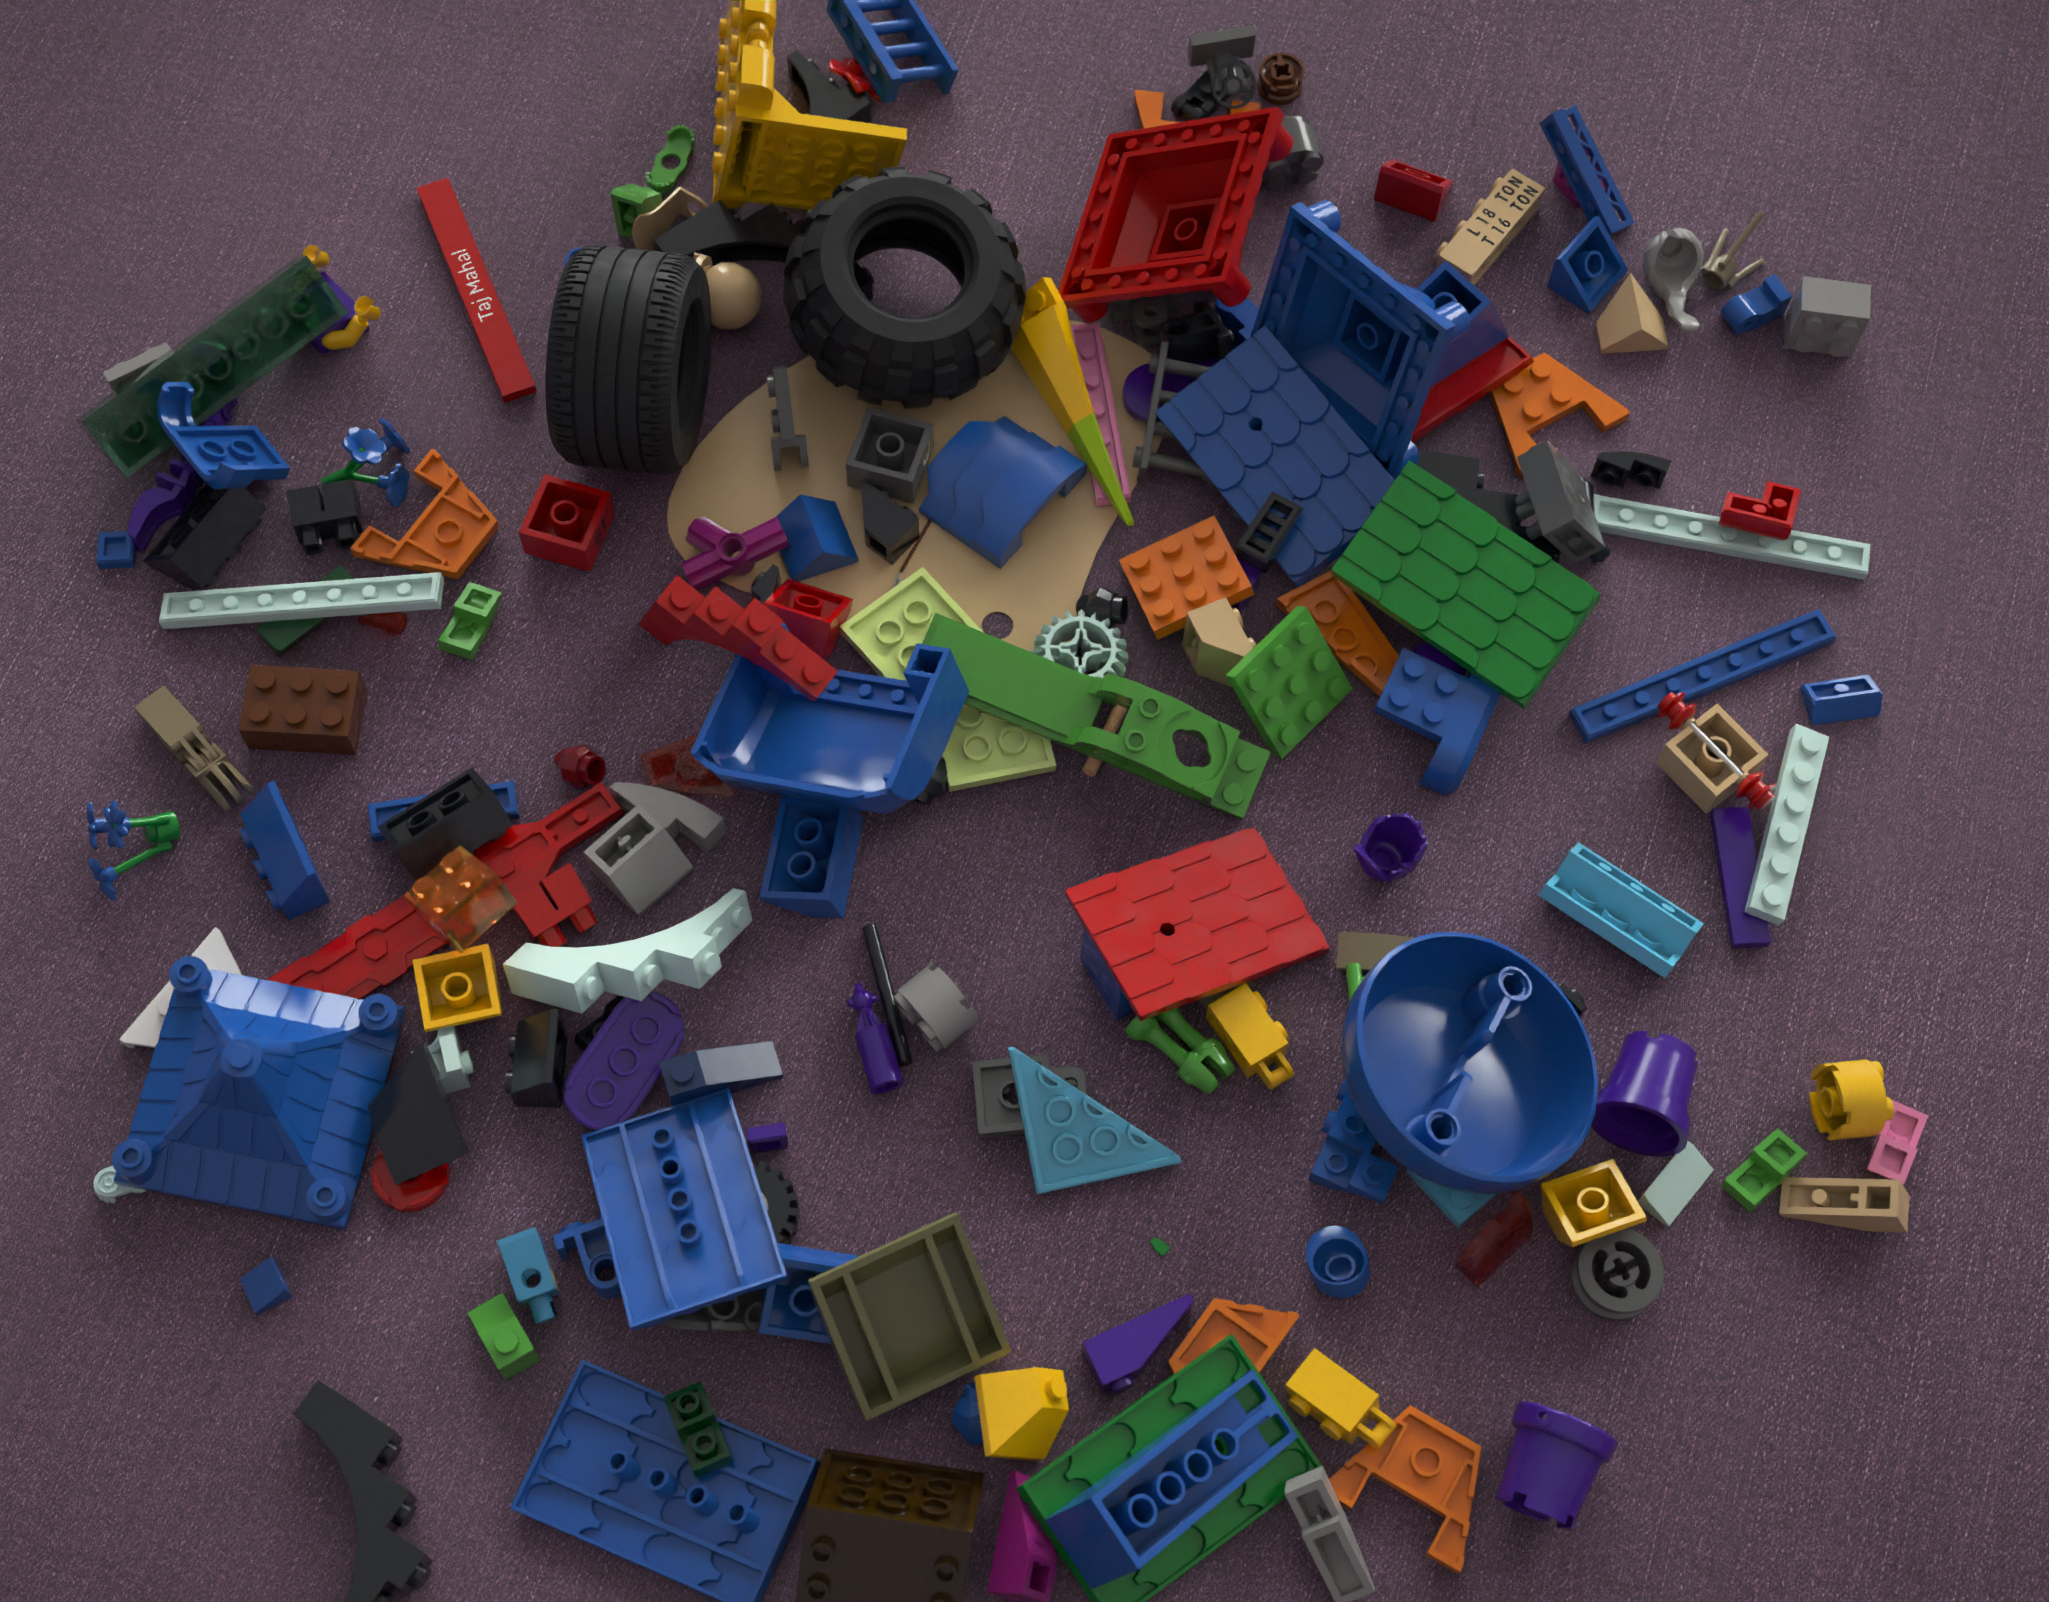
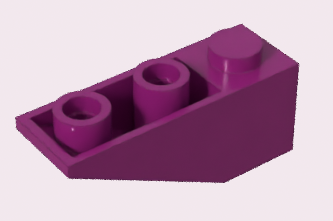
M1010 1470L987 1593L1010 1602H1050L1057 1568L1055 1548L1052 1540L1048 1538L1028 1508V1504L1024 1502L1016 1490L1019 1485L1030 1477L1015 1470Z

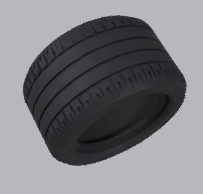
M589 245L572 255L566 263L557 287L550 320L546 355L545 397L548 429L552 444L568 463L585 467L668 475L675 473L689 462L698 439L703 417L711 349V302L708 280L704 269L692 257L679 253Z

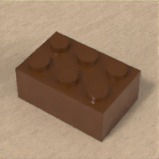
M251 665L238 730L248 749L357 755L367 688L359 671Z

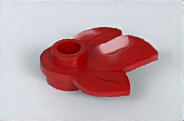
M845 57L842 61L830 60L828 64L829 70L840 75L847 83H850L856 93L868 91L873 98L882 103L855 57H852V59Z

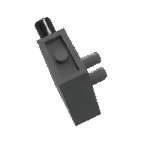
M1548 440L1531 447L1527 452L1518 456L1517 460L1528 491L1516 497L1515 501L1518 506L1516 514L1520 520H1525L1536 514L1538 522L1526 528L1525 531L1528 538L1534 540L1543 535L1574 564L1588 556L1593 562L1601 563L1605 561L1611 552L1602 539L1579 470Z

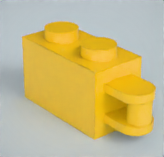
M1244 983L1209 1004L1205 1018L1247 1079L1258 1073L1265 1085L1272 1090L1294 1076L1291 1065L1284 1057L1289 1037L1283 1025L1279 1021L1273 1022L1266 1012L1267 1005L1258 991L1252 992L1249 986ZM1275 1063L1278 1068L1270 1072L1267 1066Z
M1315 1348L1285 1384L1287 1398L1289 1399L1288 1404L1291 1408L1304 1417L1310 1414L1321 1423L1320 1428L1336 1441L1342 1438L1351 1445L1359 1436L1371 1446L1379 1449L1396 1428L1394 1421L1379 1410V1394ZM1371 1419L1377 1423L1372 1431L1366 1427Z

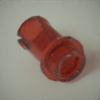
M402 612L367 614L366 617L358 615V622L362 625L386 630L388 635L394 636L404 632L407 625V615Z

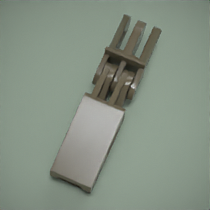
M165 686L159 688L134 707L141 719L180 764L184 761L186 762L184 766L225 812L231 810V807L216 789L220 786L236 804L243 801L238 790L230 782V776L248 795L254 792L252 785L231 763L227 754L223 753L215 743L209 744L210 740L204 733L205 731Z

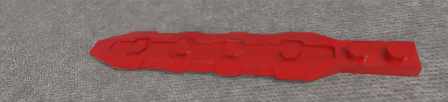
M600 782L539 822L513 825L498 840L486 842L475 849L472 856L468 859L448 866L439 877L430 882H423L420 885L414 884L410 887V891L372 916L366 915L346 928V933L309 957H301L267 980L362 999L380 986L386 987L408 973V968L413 966L412 960L424 958L445 944L451 945L471 932L472 926L505 906L511 898L549 876L561 854L623 815L622 809L603 783ZM486 869L489 870L501 882L505 890H503L490 877ZM429 920H431L443 932L448 941L438 933V931L432 926Z

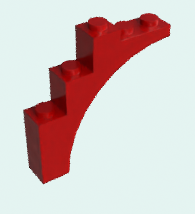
M678 575L675 576L638 623L665 646L673 641L688 639L706 642L736 653L776 675L812 702L819 697L838 672L782 627L783 620L756 598L744 609L716 586L707 597H704Z

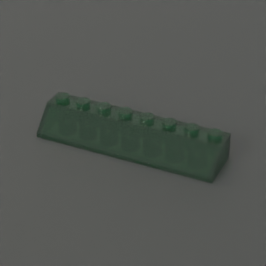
M297 256L75 421L125 478H129L174 444L163 430L157 412L158 397L165 382H188L193 387L194 395L191 401V414L195 425L198 426L349 312L308 256Z

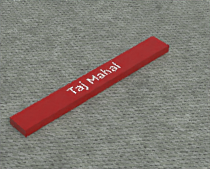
M448 177L417 187L421 203L504 403L537 392Z

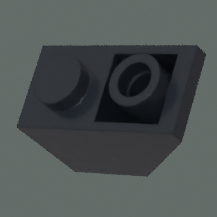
M865 480L861 484L865 543L868 548L893 565L919 538V519L910 508L906 506L901 507L894 502L883 488H875Z

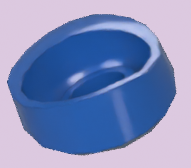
M1327 1226L1318 1230L1310 1238L1306 1247L1305 1258L1310 1277L1318 1289L1336 1298L1351 1297L1360 1293L1367 1285L1371 1275L1370 1260L1364 1245L1355 1233L1342 1226Z

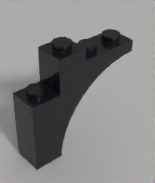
M798 50L787 56L789 78L803 94L810 115L871 123L872 105L864 92L856 93L850 83L840 89L832 78L827 79L819 71L818 66L812 59H806Z

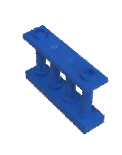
M829 0L826 12L882 103L894 102L901 84L907 82L934 79L943 94L950 92L959 69L915 0ZM890 9L897 20L870 23L863 13ZM905 32L911 43L885 47L878 36ZM919 55L926 66L899 70L892 59Z

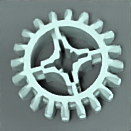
M1081 609L1078 612V616L1073 617L1067 610L1064 613V620L1054 615L1051 619V626L1043 624L1041 635H1037L1034 639L1035 647L1032 649V653L1083 674H1087L1091 670H1099L1089 674L1092 677L1103 678L1105 674L1123 677L1126 672L1125 664L1128 663V654L1125 651L1127 643L1125 639H1120L1121 631L1119 627L1108 628L1110 625L1109 618L1102 622L1097 621L1096 612L1089 618L1085 617V613ZM1073 638V639H1072L1071 641H1069V642H1064V643L1062 642V641H1064V640ZM1078 647H1081V655L1084 656L1082 657L1081 666L1078 665L1079 657H1076L1078 655Z

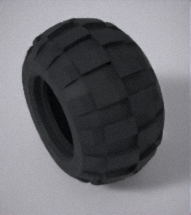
M905 167L882 168L878 177L867 179L865 176L861 178L859 174L839 184L833 191L832 198L827 202L821 199L799 225V232L793 243L789 246L783 278V302L790 319L789 327L803 353H809L816 361L815 367L819 373L836 387L846 384L857 390V397L862 401L881 406L882 399L902 402L904 409H915L930 406L935 398L948 397L949 400L959 397L975 388L978 381L984 376L994 372L1008 355L1010 347L1019 331L1026 299V279L1022 263H1019L1017 259L1019 251L1012 232L1006 222L1001 223L999 219H994L991 203L974 189L971 191L968 189L964 192L953 186L952 177L931 170H929L928 176L908 174ZM902 248L924 253L943 264L954 275L961 290L947 307L935 314L919 318L899 317L879 309L866 298L857 284L853 264L870 253L884 249Z

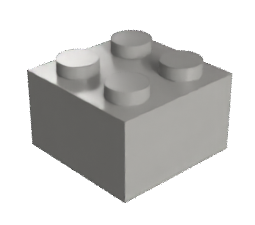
M1803 276L1785 314L1784 348L1794 349L1799 352L1825 353L1835 357H1851L1870 320L1871 285Z

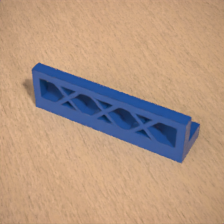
M1574 105L1565 110L1561 108L1541 121L1539 124L1588 222L1593 217L1599 216L1609 236L1633 225L1635 222L1577 106ZM1568 116L1570 117V119H1571V121H1572V123H1573V125H1574V127H1575V131H1574V129H1573V127H1572V125H1571V123H1570V121H1569V119H1568ZM1584 150H1586V151L1588 152V154H1589V156H1590V161H1589V159H1588V157H1587V155H1586V153H1585ZM1599 180H1602L1605 186V190L1603 189ZM1614 209L1617 210V212H1618V214H1619V216H1620V218H1621V220H1622L1621 223H1620V221H1619V219H1618V217H1617V215H1616Z

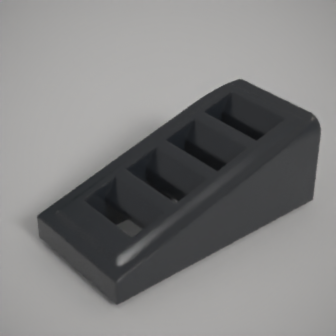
M1272 491L1236 545V557L1261 570L1262 573H1266L1300 517L1303 507ZM1274 508L1288 515V518L1284 520L1271 513ZM1265 521L1279 527L1280 530L1276 531L1264 524ZM1258 533L1272 540L1271 544L1258 538Z

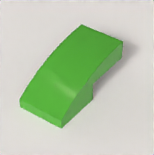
M469 582L453 606V618L438 639L439 649L472 660L490 628L499 607L502 593Z
M1777 1128L1752 1150L1750 1157L1724 1180L1721 1187L1751 1213L1793 1172L1806 1157L1807 1152Z

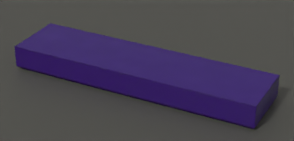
M1748 807L1712 808L1710 819L1731 948L1768 947L1771 943L1768 921L1744 912L1757 863Z

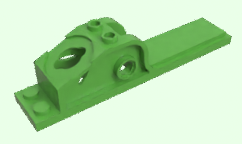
M938 613L934 614L922 644L951 649L969 689L964 705L1243 820L1271 752L1239 739V730L1213 719L1174 697L1138 682L1111 674H1105L1103 678L1092 677ZM1102 702L1114 707L1119 705L1128 709L1118 735L1092 727ZM1174 732L1179 734L1184 732L1198 738L1197 741L1206 744L1207 753L1210 757L1209 763L1203 768L1183 765L1175 753V744L1172 740Z

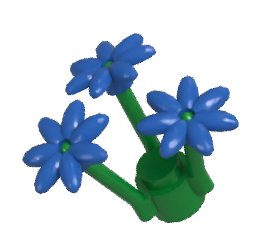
M114 800L111 802L110 808L105 807L103 809L105 818L94 819L92 802L88 803L86 813L87 822L89 823V842L94 850H97L96 834L109 832L108 845L110 847L116 845L117 848L123 849L122 836H127L130 828L143 827L146 841L148 843L155 842L156 844L154 847L115 868L110 866L102 870L96 858L88 860L89 868L93 872V878L100 881V890L109 899L117 900L115 896L117 891L111 882L117 880L119 874L158 853L172 850L171 841L180 839V827L173 811L145 818L129 819L125 817L126 812L124 810H118L117 801Z

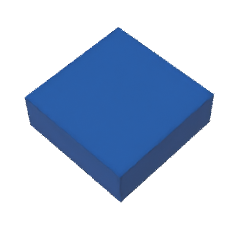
M128 531L98 533L96 564L99 569L135 568L136 548L128 535Z

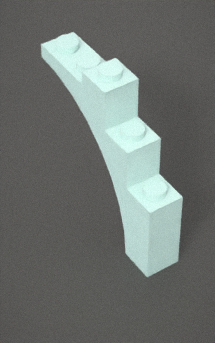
M733 888L715 904L694 917L666 930L635 940L581 948L549 947L526 942L503 963L511 993L583 1014L605 991L642 1001L663 979L700 989L722 967L719 954L753 921L746 891Z

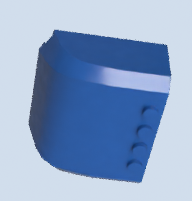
M782 623L781 626L789 631L786 623ZM916 643L904 671L907 681L837 670L836 675L814 702L768 670L736 654L690 753L715 776L731 787L868 812L892 814L924 791L944 753L969 689L951 649Z

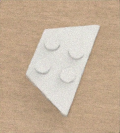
M215 927L191 956L202 959L209 969L242 975L223 934ZM170 981L119 1039L123 1045L128 1048H135V1046L156 1047L174 989Z

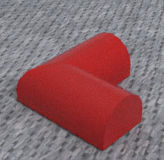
M1766 482L1762 500L1727 492L1718 525L1781 541L1787 540L1793 527L1801 489L1774 482Z

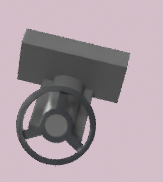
M1253 25L1189 36L1187 58L1190 67L1207 66L1211 79V94L1222 107L1228 109L1241 108L1252 100L1256 92V78L1252 70L1245 64L1240 63L1239 60L1253 57L1256 39ZM1242 68L1246 70L1251 78V90L1247 88ZM1240 92L1249 95L1239 105H1228L1221 101L1225 95L1234 96Z

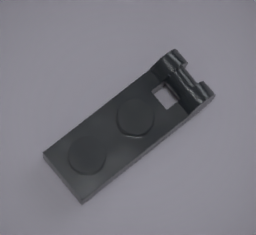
M1240 60V63L1245 64L1246 66H1248V67L1251 69V67H1250L1249 65H1247L1246 63H1244V62H1242V61ZM1242 68L1246 80L1249 74ZM1208 69L1183 95L1180 94L1175 98L1171 105V112L1179 117L1184 115L1189 121L1209 118L1221 106L1211 94V79ZM1225 95L1221 101L1225 102L1230 96Z

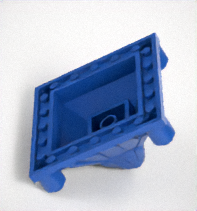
M1321 200L1308 207L1299 202L1290 208L1250 338L1265 325L1395 480L1409 460L1418 465V449L1411 441L1413 430L1416 428L1421 409L1425 404L1430 385L1433 383L1446 345L1468 333L1471 325L1470 316L1467 310L1457 302H1449L1436 309L1435 303L1428 295L1395 281L1380 267L1375 266L1361 252L1352 248L1346 240L1337 234L1341 227V216L1339 210L1332 202Z
M195 956L179 958L173 963L169 972V979L174 989L129 1136L126 1141H123L116 1147L112 1155V1164L116 1170L113 1181L118 1185L346 1230L374 1131L368 1105L387 1084L407 1012L406 1008L395 1005V1002L384 994H374L368 996L365 1000H360L348 996L209 969L202 959Z

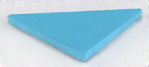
M1015 1047L1008 1048L1037 1194L1182 1163L1181 1157L1177 1153Z

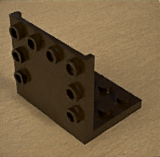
M825 1448L806 1508L795 1602H963L971 1541L984 1473Z

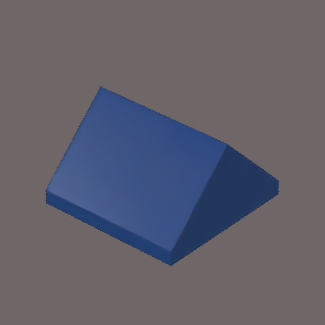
M1599 216L1593 217L1556 258L1547 285L1549 289L1585 312H1591L1628 270Z
M800 494L776 516L790 543V546L781 550L780 554L791 580L799 582L859 562L835 501Z

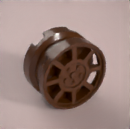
M1285 52L1273 53L1264 58L1260 64L1257 83L1260 96L1265 101L1274 105H1287L1296 101L1300 97L1305 75L1303 63L1296 56Z

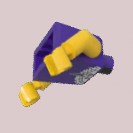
M314 245L306 246L303 251V259L309 265L308 267H303L297 285L286 307L293 326L280 334L286 346L292 351L308 341L319 353L325 354L331 350L353 347L362 334L370 330L368 320H377L381 312L378 307L373 306V299L361 296L354 302L325 271L319 273L317 271L318 268L327 266L330 258L326 252L320 251L318 253L319 248Z

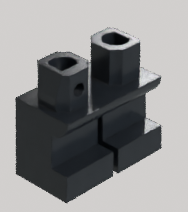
M353 479L322 484L323 497L318 485L286 491L292 526L306 555H315L323 552V540L336 538L338 548L349 549L358 539V534L363 533L359 511L361 509L360 496Z

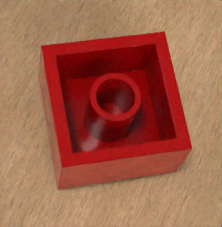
M544 474L519 531L524 553L591 572L615 516L611 492Z

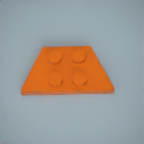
M1214 1298L1169 1359L1168 1366L1172 1374H1175L1223 1338L1233 1334L1260 1374L1298 1321L1300 1315L1293 1311L1286 1313L1264 1309V1306L1253 1304L1240 1305L1230 1300Z

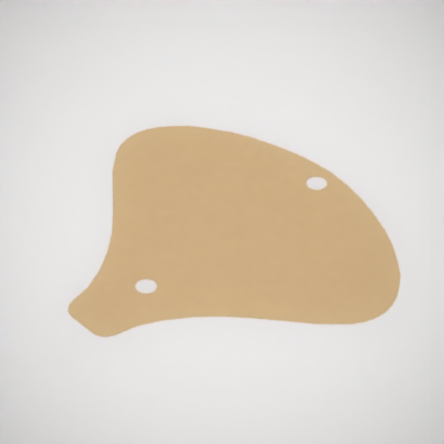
M1069 320L1070 325L1086 324ZM1101 328L1131 494L1138 483L1136 480L1138 468L1132 467L1136 446L1142 447L1146 425L1144 421L1138 418L1135 420L1128 414L1123 404L1122 393L1127 376L1135 368L1150 363L1151 354L1136 343L1105 328ZM1011 347L1000 366L991 374L980 379L975 388L952 400H949L948 397L935 398L930 406L915 409H904L902 402L882 399L881 406L858 399L857 390L846 384L836 387L821 375L815 367L816 361L810 355L787 369L795 435L805 434L809 467L802 468L799 446L779 448L781 470L774 471L770 438L781 437L780 432L773 433L771 410L777 409L776 397L769 398L768 384L766 383L742 400L720 420L697 446L689 462L682 468L668 503V534L674 547L686 561L702 553L685 540L688 527L695 518L698 519L705 516L729 532L742 534L775 518L800 494L835 501L859 562L799 582L852 598L853 604L846 620L848 621L895 587L893 583L916 543L915 541L893 565L866 546L861 489L847 486L846 462L867 407L934 424V448L928 465L952 437L969 421L995 422L1003 416H1006L1029 433L1034 432L1054 447L1060 445L1083 462L1085 461ZM1153 435L1150 453L1156 454L1163 438L1162 436ZM1087 466L1086 475L1065 498L1057 493L1023 530L1022 546L1001 569L931 521L899 578L905 580L923 567L982 631V622L987 615L994 612L1008 615L1013 622V630L1009 636L1000 640L1032 652V649L1035 647V637L1041 635L1043 624L1051 626V619L1054 615L1064 620V613L1068 610L1073 617L1077 616L1076 602L1081 597L1095 556L1118 516V512L1113 505L1096 507L1090 469ZM927 468L914 503L891 498L901 507L906 506L917 515L919 519V536L929 520L919 513V507L929 493ZM741 551L735 552L731 557H736ZM779 551L756 562L748 574L743 576L731 574L719 581L741 591L751 593L754 579L759 573L766 572L772 564L779 568L782 584L787 579H790V576ZM1073 638L1064 640V641H1062V642H1063V643H1064V642H1069V641H1071Z

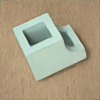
M455 1026L439 1029L436 1039L428 1046V1049L440 1072L438 1078L446 1094L469 1088L468 1074L474 1073L469 1051H462L460 1038Z

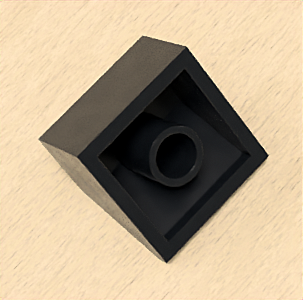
M550 1009L518 1021L517 1033L510 1036L509 1055L514 1057L513 1071L508 1070L506 1073L505 1089L507 1094H511L516 1107L562 1108L568 1033L559 1009Z

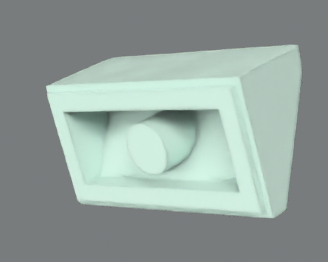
M1687 1141L1685 1149L1674 1155L1645 1191L1638 1203L1665 1226L1669 1227L1714 1169L1696 1147Z

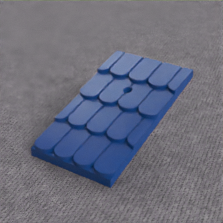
M1264 325L1251 338L1246 339L1227 354L1224 359L1217 362L1198 377V380L1193 381L1174 396L1169 403L1164 404L1155 411V413L1247 527L1250 526L1272 491L1303 507L1300 517L1275 558L1277 564L1298 588L1343 554L1395 480ZM1274 508L1271 513L1284 520L1288 518V515ZM1265 521L1264 524L1276 531L1280 530L1279 527ZM1258 533V538L1271 544L1272 540Z
M729 1087L581 1135L629 1326L632 1331L652 1327L662 1321L680 1315L691 1314L701 1308L719 1302L730 1301L739 1295L757 1289L769 1288L788 1279ZM671 1170H677L675 1174L667 1175Z
M581 1360L510 1508L533 1521L645 1568L652 1573L688 1587L716 1601L761 1602L762 1596L765 1594L779 1563V1558L782 1556L796 1525V1520L799 1518L812 1489L821 1463L812 1457L716 1417L733 1462L695 1478L663 1398L666 1395L585 1360Z

